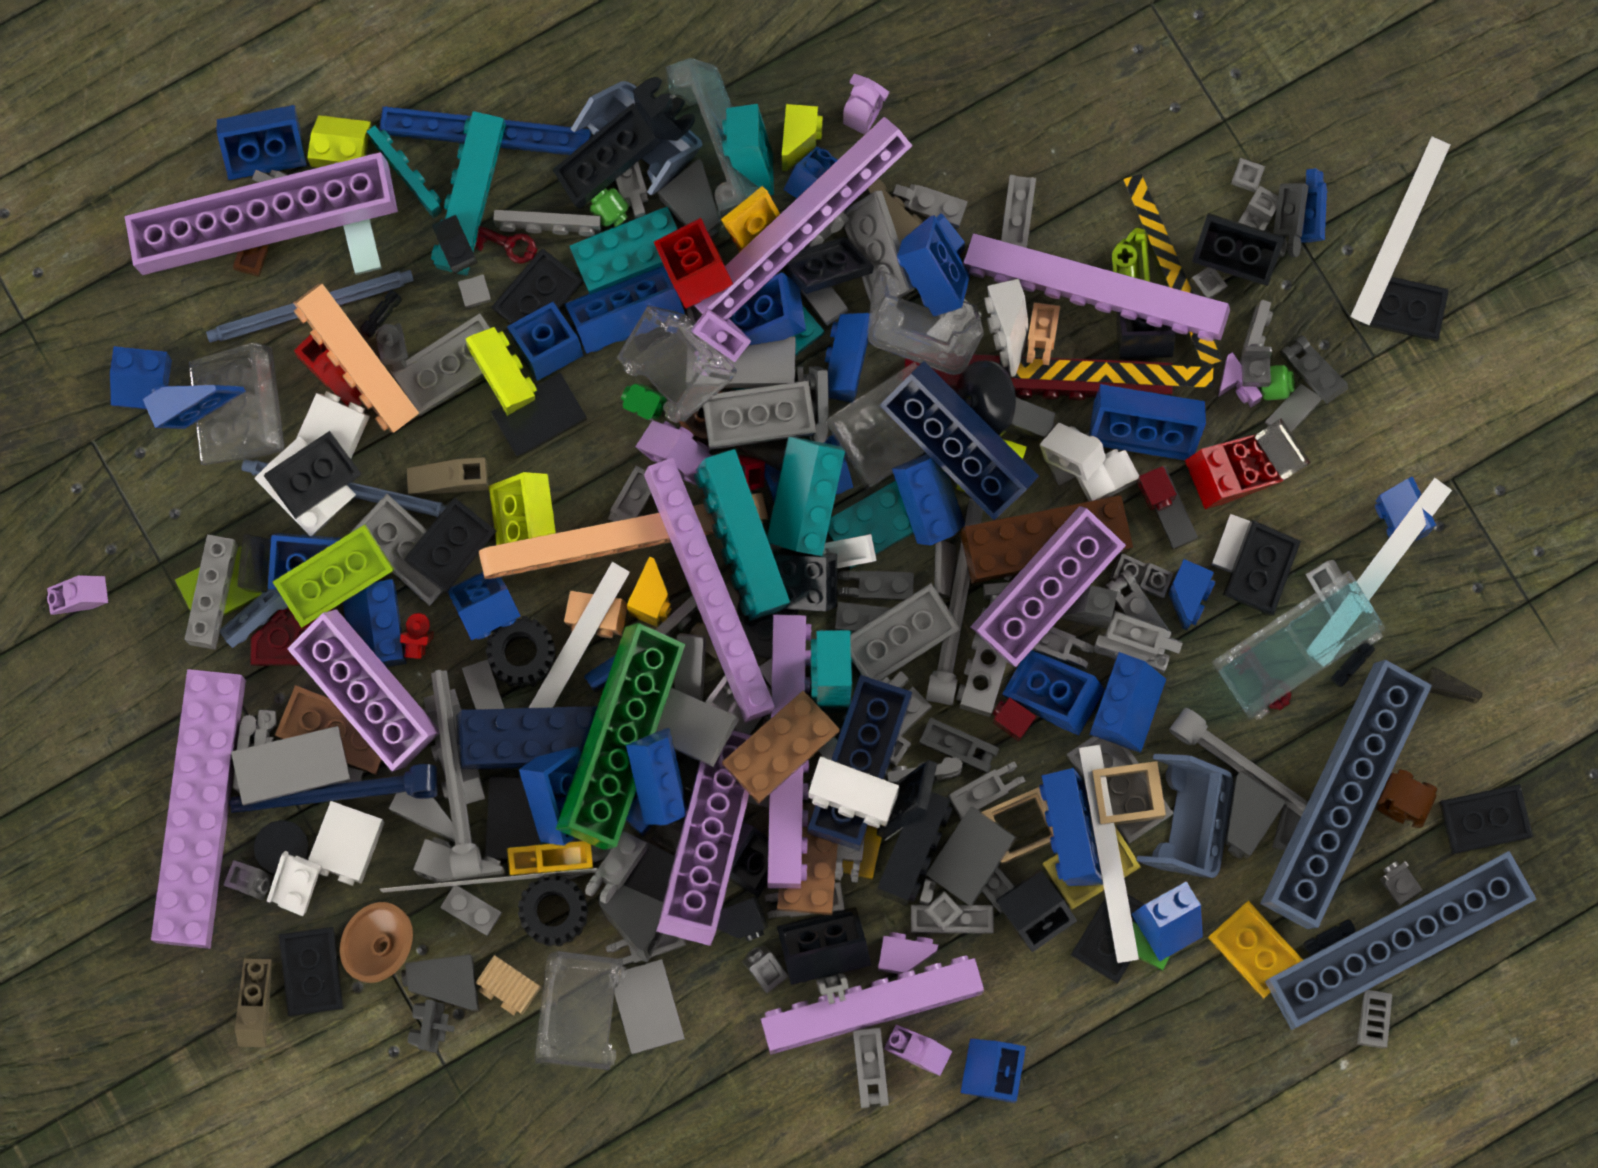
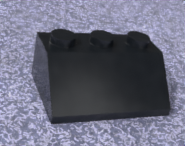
M1208 213L1194 251L1192 262L1268 286L1285 237Z
M856 907L833 912L832 915H820L777 926L791 985L871 966L866 938Z

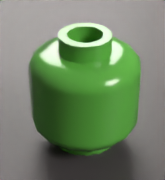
M605 188L590 201L592 203L590 212L594 216L601 217V224L604 227H608L611 224L617 227L628 217L625 212L628 210L629 204L615 188L608 190Z
M1285 365L1270 366L1271 384L1269 387H1257L1258 390L1261 392L1264 400L1287 399L1290 396V392L1295 390L1293 371H1289Z

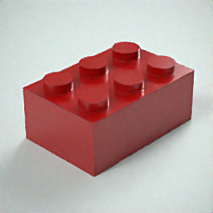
M701 218L654 241L668 276L685 308L696 305L702 300L722 292L727 287L733 285L722 258Z

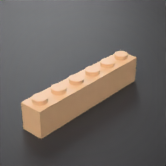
M317 284L293 302L296 306L294 310L296 316L303 324L306 321L313 329L310 334L319 345L323 343L329 350L326 354L334 366L340 365L345 371V374L342 375L351 388L357 387L362 394L359 396L360 401L368 410L372 407L378 415L375 420L384 431L388 429L394 433L419 414L323 284Z

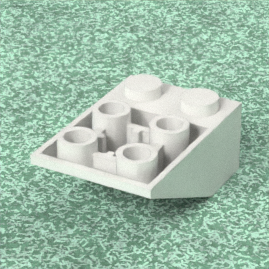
M1019 279L987 286L989 297L984 298L988 314L991 313V317L987 318L990 333H995L993 337L996 349L1002 350L1000 352L1002 366L1008 367L1011 377L1016 375L1029 334L1025 295Z

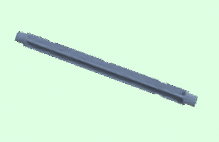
M411 270L401 273L397 271L329 293L340 306L403 287L404 284L412 282L414 279ZM292 303L216 326V329L206 331L209 343L218 340L220 342L297 319L298 317L294 313L296 306Z
M244 459L242 471L250 472L256 476L269 463ZM352 482L347 485L356 494L353 498L378 503L388 494L403 509L436 516L437 518L447 507V505H443V502H435Z

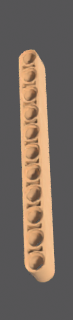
M751 494L761 523L769 521L763 494ZM704 504L693 506L705 536L714 534L712 528L714 520L711 513L708 514L706 512ZM660 513L491 546L481 549L478 553L484 578L493 579L671 543Z

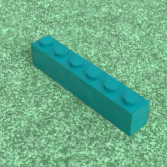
M475 111L472 112L471 118H467L465 122L464 133L467 135L465 143H460L457 159H460L459 167L453 170L451 176V184H454L452 194H447L444 209L447 210L445 219L453 215L457 216L473 252L477 241V229L481 225L506 127L504 118ZM435 244L431 255L434 265L437 269L452 272L440 244ZM470 267L457 272V274L468 276Z

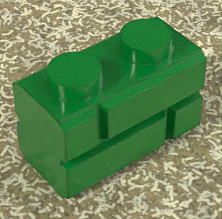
M633 384L631 387L626 386L621 400L624 401L622 404L624 409L637 413L638 416L647 420L660 419L668 402V396L654 391V389L644 384Z

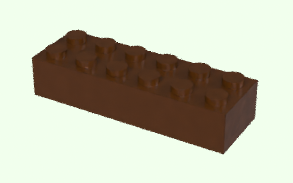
M1121 495L965 526L960 531L971 584L1018 575L1079 506L1087 508L1126 545L1118 554L1127 553L1133 548Z

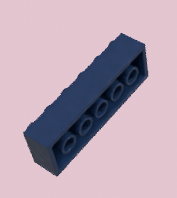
M925 361L879 405L993 520L999 517L1039 477Z
M860 675L831 761L884 780L912 699V691ZM816 805L808 826V834L860 851L869 826L864 822L865 818L856 815L853 818H849L838 813V808L829 805L827 808H822Z
M598 706L461 710L456 715L457 744L461 769L522 768L538 756L571 747H578L581 755Z

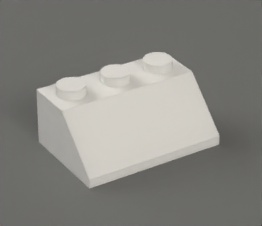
M298 437L255 477V480L311 537L320 531L356 494L348 486H345L295 519L265 479L264 474L308 445L301 437Z
M820 757L809 789L808 798L813 799L812 803L819 807L827 808L829 805L838 808V813L849 818H853L854 815L865 818L864 822L866 824L879 828L880 824L886 826L898 796L899 785Z

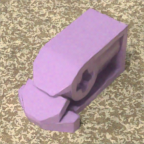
M854 74L850 80V84L854 85L844 107L843 124L865 135L879 114L882 103L888 97L889 91L866 77Z

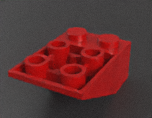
M310 334L294 350L297 358L333 394L341 397L340 401L343 404L349 406V403L352 402L361 406L363 403L359 399V396L362 395L356 386L351 388L342 376L345 374V371L340 365L334 366L326 355L329 350L323 343L319 345Z
M1263 432L1200 449L1185 460L1205 509L1229 503L1284 481Z

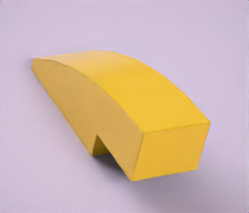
M584 841L569 842L565 846L544 844L507 848L509 875L593 868L591 844Z

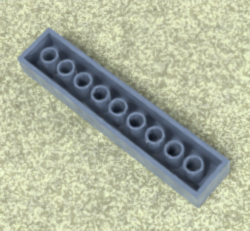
M1387 660L1373 664L1260 904L1306 929L1319 927L1432 685Z
M1510 851L1278 973L1266 980L1265 983L1290 1029L1293 1030L1535 901L1536 897Z

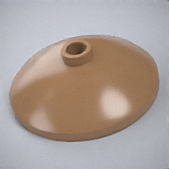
M377 902L362 908L351 918L344 929L340 942V958L348 974L359 981L375 983L387 979L399 970L408 957L413 939L412 925L407 914L394 904Z

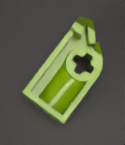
M1135 228L1126 239L1124 238L1114 248L1112 252L1113 272L1150 282L1146 231ZM1124 255L1130 256L1128 263H1123Z

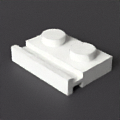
M284 851L281 855L267 902H275L281 908L304 916L321 866L299 856L293 857L288 854L289 852Z

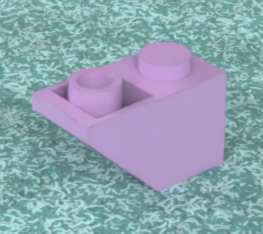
M78 575L47 588V601L50 614L52 615L94 609L108 603L105 576Z
M890 932L889 936L883 937L878 971L894 974L912 971L936 954L938 945L933 944V939L917 937V940L913 941L907 940L905 934Z
M895 1025L884 1050L938 1076L941 1075L952 1053L951 1050L933 1039L899 1025Z

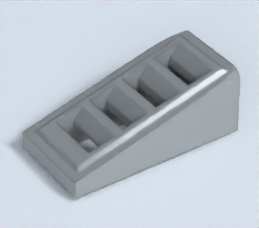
M1371 990L1364 991L1357 1040L1358 1045L1382 1049L1387 1048L1392 994ZM1370 999L1385 1001L1384 1006L1369 1003ZM1369 1009L1382 1011L1383 1017L1369 1015ZM1368 1020L1382 1022V1026L1367 1025ZM1367 1031L1381 1033L1380 1038L1366 1036Z

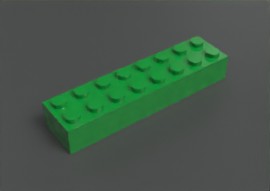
M640 623L625 627L556 830L603 850L617 847L636 791L626 745L656 733L685 647L684 643Z

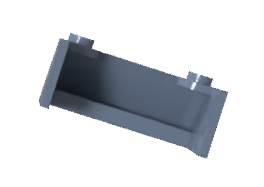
M621 81L591 96L571 127V130L576 132L587 126L590 132L595 135L632 103L635 104L633 90L636 86L629 82ZM690 130L678 141L659 139L661 143L642 158L650 165L647 170L649 179L652 182L647 191L650 195L660 191L676 178L702 147L701 140Z
M1154 754V760L1168 765L1166 781L1171 789L1177 791L1169 843L1162 842L1156 846L1153 851V857L1137 856L1136 861L1160 870L1214 878L1218 875L1221 867L1234 785L1233 776L1225 769L1190 755Z

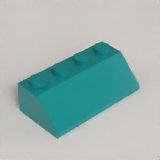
M788 436L767 533L769 543L797 552L817 556L823 555L845 450L841 446Z

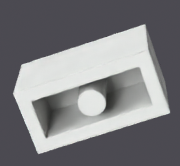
M1058 423L1040 444L1045 462L1086 481L1106 460L1103 444L1098 438L1094 436L1089 437L1079 432L1075 427H1068L1061 423Z

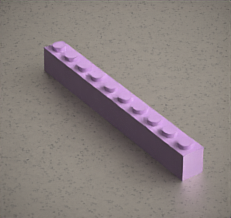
M883 117L725 266L733 285L694 306L702 315L708 308L725 321L729 319L909 150L912 144L894 124Z
M974 233L964 260V265L969 270V274L975 277L984 278V275L994 277V281L998 283L1019 279L1022 289L1029 292H1034L1037 289L1044 291L1046 296L1054 299H1059L1060 296L1070 298V302L1076 305L1085 306V303L1095 305V309L1101 312L1110 313L1113 310L1120 312L1122 317L1130 320H1136L1137 317L1142 318L1149 325L1155 327H1162V324L1172 327L1173 331L1180 334L1196 333L1198 338L1210 342L1213 339L1221 340L1230 313L1228 303Z
M674 458L650 465L644 474L743 720L747 723L766 716L772 712L775 705Z
M773 615L772 700L775 708L771 712V718L803 690L805 693H810V677H805V667L811 666V650H805L806 640H811V624H806V616ZM809 760L770 794L768 888L801 889V881H807V864H801L802 854H807V837H802V827H808V810H802L803 800H808V783H803V773H809Z

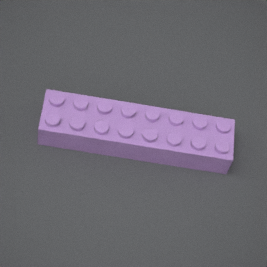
M733 730L713 767L699 761L657 932L709 946L712 943L749 793L722 765V761L752 735Z
M967 955L952 959L951 965L942 967L941 963L925 967L924 973L915 975L914 970L899 974L898 980L888 982V978L872 982L871 988L862 990L861 986L852 987L845 990V1001L840 1002L839 997H835L833 993L835 1001L833 1004H829L827 995L818 997V1003L809 1005L808 1001L793 1004L790 1011L782 1012L781 1008L765 1012L766 1017L761 1018V1023L770 1055L982 995L984 988L975 958L968 960Z

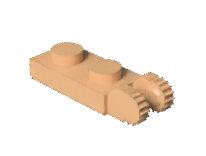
M1034 302L1027 340V363H1033L1035 348L1045 349L1042 358L1043 365H1049L1051 350H1054L1060 306Z

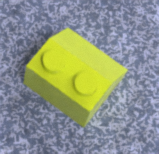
M786 104L782 171H788L816 147V139H822L823 116L818 115L817 106Z
M318 115L311 132L307 156L311 167L319 168L366 156L369 139L367 131L370 129L371 122Z

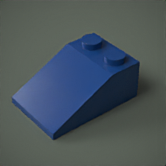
M783 272L773 276L729 318L751 340L749 345L785 340L806 330L800 288Z
M160 385L153 388L151 394L145 397L143 401L155 428L186 429L246 391L244 387Z
M483 572L452 586L448 591L471 640L475 638L483 639L489 636L492 630L500 626H510L516 621V618L520 617L518 609L501 577L485 579Z
M1031 650L1019 663L1002 695L1007 699L1010 697L1025 709L1055 726L1080 735L1105 689L1095 676Z

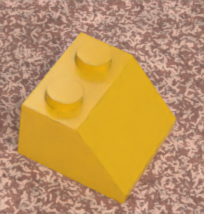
M649 556L627 603V609L630 616L658 628L661 622H664L670 616L672 608H670L671 603H669L668 593L655 559Z

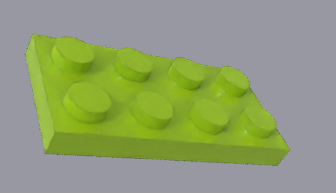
M366 524L274 580L273 584L302 628L317 619L323 612H328L394 571V568Z

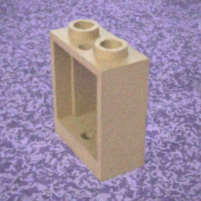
M1157 761L1092 770L1100 824L1114 823V825L1163 819L1166 816ZM1145 772L1151 810L1106 816L1100 776L1112 777Z
M1039 787L981 812L995 822V816L1035 799L1049 830L1050 836L1011 853L1008 851L1000 866L1051 844L1050 837L1054 836L1052 826L1048 827L1045 817V811L1049 810L1047 800L1043 801Z

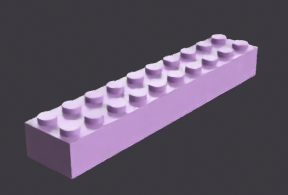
M379 152L125 216L133 266L142 275L395 213L398 210L389 164L382 153Z
M187 669L151 940L155 943L211 949L229 800L234 774L231 751L237 750L246 683L242 675Z

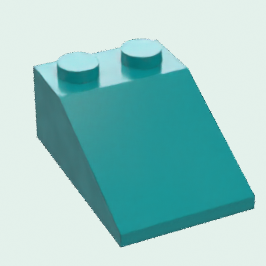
M758 104L726 108V119L722 120L723 132L725 136L727 135V140L722 142L724 156H729L732 167L759 188L763 186L769 195H774V155Z

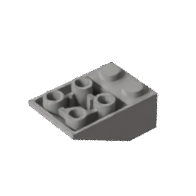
M436 837L432 841L425 839L413 869L418 876L436 883L506 877L507 874L500 861L485 856L484 860H482L483 874L454 879L450 864L452 846L449 845V842Z

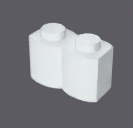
M1115 449L1105 454L1106 460L1088 481L1076 477L1088 501L1108 498L1137 483L1139 474L1126 450L1118 452Z

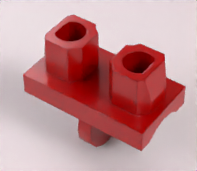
M422 613L412 614L407 619L406 630L400 635V643H406L405 657L421 659L422 655L426 654V645L433 640L434 631H429L430 621Z

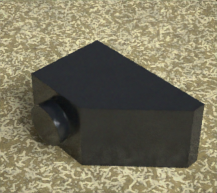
M456 215L432 225L453 274L478 263Z

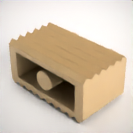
M495 955L475 982L480 986L478 992L490 1000L494 996L501 1000L503 1003L500 1007L513 1016L516 1012L523 1015L541 989L538 984Z

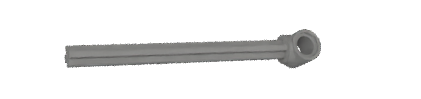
M969 499L964 527L979 524L982 521L983 509L973 499ZM962 540L949 604V611L960 628H962L971 580ZM961 629L942 641L937 671H933L930 675L926 701L953 705L957 685V676L953 674Z
M436 670L434 673H431L455 839V846L452 848V852H450V864L454 879L483 874L480 851L476 844H472L448 674L447 670Z
M1186 707L1182 710L1169 729L1176 738L1188 745L1198 743L1237 772L1241 771L1286 801L1285 806L1302 816L1308 801L1207 731L1206 721L1200 715Z

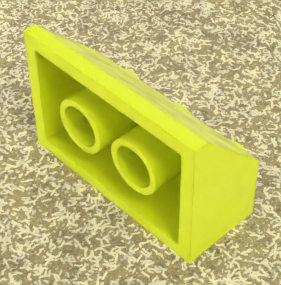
M495 327L465 338L468 350L507 416L535 400L534 392L537 389L530 377L525 379L520 369L523 368V365L516 354L510 355L506 348L510 344L502 331L497 333Z
M523 472L489 485L493 523L496 530V545L556 534L548 474Z

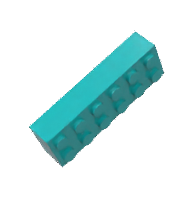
M733 449L705 458L695 469L694 479L699 489L702 488L705 498L703 503L705 510L708 514L711 513L714 524H712L714 535L716 539L721 540L724 548L721 550L723 560L726 565H730L733 574L730 575L734 589L739 590L742 598L740 600L742 613L744 616L748 615L749 621L779 612L790 603L736 450Z
M850 630L817 631L816 639H811V697L824 713L848 712L852 687Z

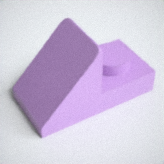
M708 308L691 329L695 335L734 362H736L751 342L730 319L725 321Z
M1232 352L1225 361L1218 397L1236 386V393L1239 399L1253 407L1260 402L1262 394L1257 387L1242 386V365Z

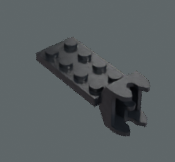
M649 78L633 90L635 104L632 103L552 169L577 208L581 209L660 144L659 139L678 141L692 128L695 122V115L692 113L685 114L677 120L675 119V116L682 110L685 104L682 98L672 99L670 93L661 94L658 97L653 95L661 86L662 80L660 78Z

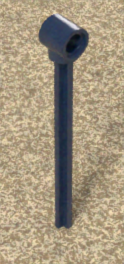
M418 764L410 767V771H406L404 776L333 784L245 806L242 805L241 796L231 797L229 806L232 813L401 792H407L413 798L429 799L438 795L437 767L430 764Z

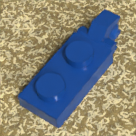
M1317 168L1306 169L1308 194L1302 237H1300L1301 243L1325 240L1326 183L1323 182V172L1317 170Z

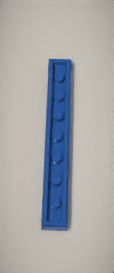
M383 106L379 131L385 130L391 136L465 143L467 134L464 133L466 119L471 118V116ZM505 120L506 127L500 148L571 155L591 138L592 133L589 129L583 128L573 132L571 127Z

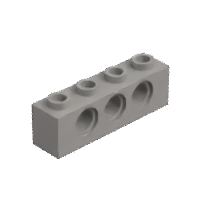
M207 534L184 639L189 645L216 650L238 550V544L234 539Z
M976 633L971 647L976 650L973 660L968 658L964 671L965 675H969L966 685L960 684L956 700L961 701L960 709L991 717L1007 661ZM984 653H991L996 661L991 665H986L981 661L980 656ZM977 678H982L986 680L988 687L985 690L979 691L974 688L973 681Z

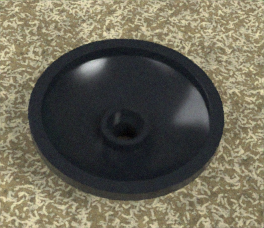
M983 360L970 364L960 375L955 392L1001 437L1010 427L1015 414L1016 396L1012 380L1006 370L996 362Z

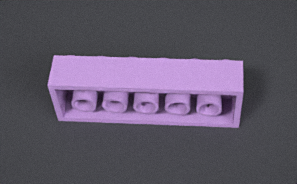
M1079 506L970 628L1009 664L1016 667L1126 545L1087 508Z
M337 609L323 612L287 648L391 771L406 767L440 734L436 724Z

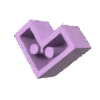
M652 420L635 446L656 463L674 458L681 478L696 485L694 479L695 469L705 458L712 456L708 453L710 451L709 447L692 439L694 435L683 427L677 429L667 421L662 424Z

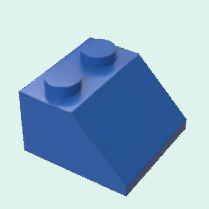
M554 302L507 326V330L523 361L537 381L583 356L577 335Z
M114 346L110 368L111 405L147 409L143 399L151 394L153 388L160 385L168 386L172 363L169 354L164 351Z
M1413 476L1380 494L1376 499L1375 509L1379 518H1384L1388 526L1386 532L1389 538L1422 495ZM1423 508L1426 525L1413 542L1428 536L1436 526L1433 517Z
M1187 881L1146 903L1132 913L1133 918L1159 961L1203 937L1201 905Z

